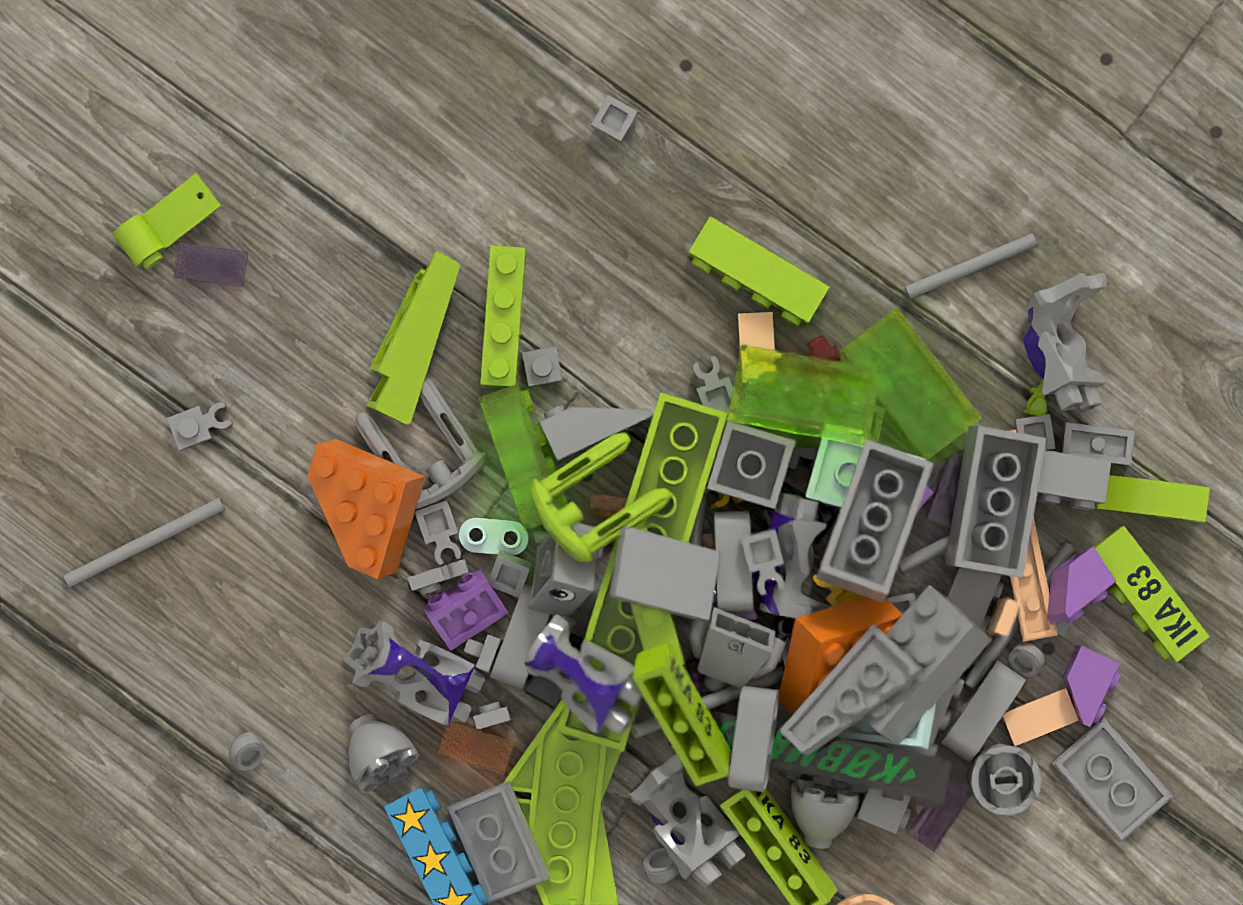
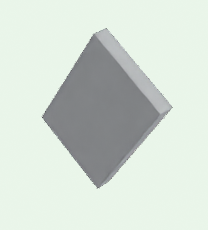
M627 526L623 527L620 530L610 598L703 622L709 621L720 552Z
M1104 717L1051 762L1052 766L1120 843L1173 798L1172 794Z
M509 781L447 807L476 878L489 901L488 904L551 878Z

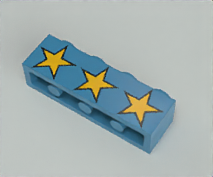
M424 786L384 806L433 905H484L489 902L480 883L474 886L468 875L473 869L465 853L463 852L458 855L452 843L457 838L448 821L441 822L436 812L441 809V806L433 790L426 792Z

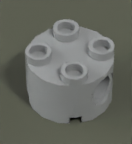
M997 744L986 747L972 759V763L968 768L967 783L971 796L979 806L994 814L1011 816L1021 813L1030 807L1040 793L1042 778L1038 764L1027 752L1016 746Z

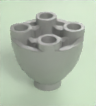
M373 714L363 715L351 723L349 729L352 736L349 743L348 761L351 775L362 793H368L377 788L379 784L389 780L391 783L400 782L409 775L407 768L418 759L419 754L413 743L403 732L388 723L376 720Z
M799 773L795 776V782L791 785L792 812L797 825L805 835L804 843L806 845L819 849L831 847L832 840L843 832L853 820L859 806L860 793L849 785V778L842 775H831L827 779L815 777L808 773Z

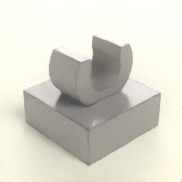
M487 635L483 644L468 638L464 652L479 657L476 668L492 673L503 639Z

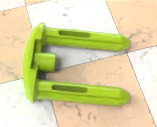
M627 433L611 435L542 481L534 479L530 486L534 506L546 530L563 550L579 562H592V555L619 538L621 528L626 526L634 528L663 509L671 498V493L667 488L653 489L581 537H578L576 532L571 529V527L584 519L577 505L574 502H570L560 510L556 509L552 503L554 497L574 484L579 483L582 479L625 452L631 442ZM579 469L578 471H576V472L573 473L572 475L568 476L569 474H571V473L574 472L575 470ZM625 519H628L627 521H625L624 523L620 524L619 526H617L616 528H614L613 530H611L610 532H608V533L605 534L604 536L600 537L602 534H604L605 532H607L608 530H610L611 528H613V527L616 526L617 524L621 523V522L624 521Z

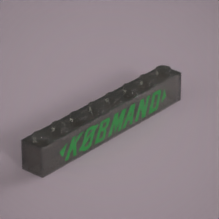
M709 710L727 744L733 750L737 716ZM776 724L770 767L779 768L780 776L800 779L801 773L814 776L813 783L834 787L835 780L849 783L847 790L868 794L869 788L883 790L882 797L903 801L904 795L917 797V805L936 809L939 802L947 803L955 761L837 736L807 756L779 731L784 725Z

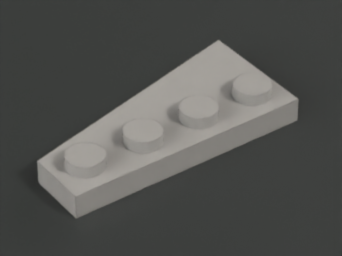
M873 624L779 731L803 754L809 756L921 676L925 671L883 631Z

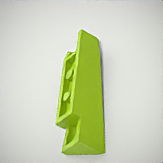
M435 251L426 270L420 269L415 275L369 368L382 375L366 407L403 424L409 425L411 423L460 269V264L457 261Z

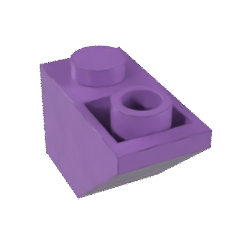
M1094 546L1075 553L1052 571L1047 616L1050 624L1063 620L1067 624L1075 621L1085 613L1082 609L1088 603L1094 605L1108 595L1106 589L1116 582Z
M1083 646L1076 647L1064 672L1063 680L1079 718V724L1091 727L1092 722L1098 723L1106 708V704L1102 703L1107 690L1113 692L1121 673L1117 671L1119 663Z

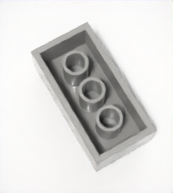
M968 426L945 559L946 565L1023 578L1047 438L982 426Z
M866 439L816 579L883 603L888 595L934 463Z
M931 585L924 590L886 634L925 673L863 716L878 733L896 745L903 741L920 722L926 711L936 704L992 640L953 602Z

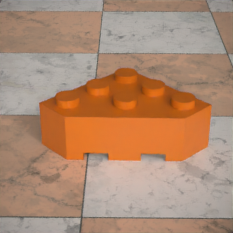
M338 439L316 444L307 477L348 567L375 579H381L397 573L425 476Z
M861 597L797 617L779 691V702L793 715L873 624L887 634L903 614L886 598L882 603L868 597Z

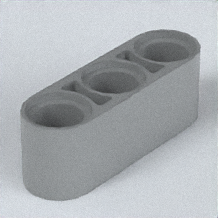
M749 511L714 512L715 550L720 552L716 575L717 608L728 613L753 612L752 572L749 573L740 538L750 535Z
M527 583L524 584L490 676L494 680L523 690L529 675L526 672L527 667L524 665L526 656L535 640L546 628L551 614L529 608L532 585Z
M996 659L943 735L940 743L967 762H970L1019 693L1026 679Z
M751 686L742 687L729 771L730 788L765 792L776 727L779 690Z

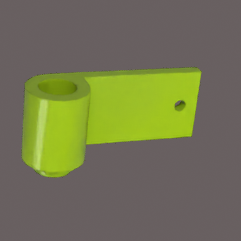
M195 173L143 215L139 214L125 221L112 235L136 268L144 266L148 270L163 259L161 253L221 208L222 205L200 175Z

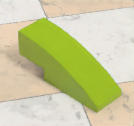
M1109 475L1105 503L1097 505L1096 509L1204 523L1206 522L1210 487Z

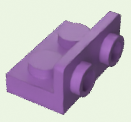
M481 570L464 575L458 580L457 585L446 592H439L429 599L428 604L423 607L428 619L450 651L509 613Z

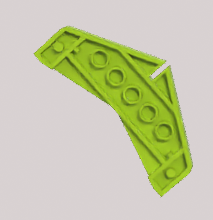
M561 700L503 783L509 781L513 791L532 793L531 799L517 798L551 877L535 885L543 905H619L601 802L622 751L556 731L565 704ZM640 702L639 705H638V708H637V711H636V715H637V712H638L639 707H640V705H641V702Z

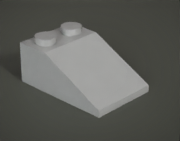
M560 405L545 412V420L541 421L540 425L560 464L590 450L613 434L626 433L651 421L653 414L651 409L571 407L564 410L563 405Z

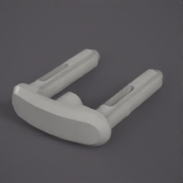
M425 377L419 399L462 465L453 473H451L443 459L428 467L425 471L434 485L428 489L421 490L415 511L440 503L464 488L482 470L486 464L487 455L486 452L478 451L433 380ZM365 412L359 413L355 418L357 431L372 454L384 459V454L389 453L395 464L406 468L405 463L401 460L375 418ZM442 416H448L463 439V445L459 446L442 421Z

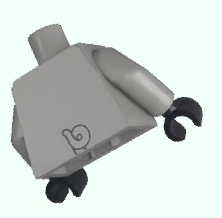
M714 588L712 604L717 598L716 588ZM713 607L710 613L709 621L703 622L691 619L688 631L692 655L699 659L697 670L706 675L704 679L705 686L715 692L722 690L725 683L742 688L751 679L755 680L772 672L787 646V643H785L786 638L792 637L795 620L792 621L789 629L782 630V624L785 622L786 616L778 615L774 622L775 628L778 631L775 636L774 630Z

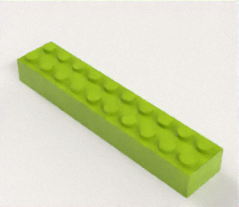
M660 392L625 508L653 489L667 488L671 493V498L663 509L635 526L634 529L647 527L649 533L686 543L689 542L727 419V412ZM614 544L584 641L592 642L635 667L637 653L643 652L644 649L631 603L610 598L617 554ZM595 657L589 659L590 664L597 671L604 670L601 661ZM575 693L577 700L584 703L588 702L583 693ZM621 700L619 706L633 714V718L628 728L619 734L607 727H604L598 733L590 731L564 704L556 731L624 752L638 705L633 707L624 700Z

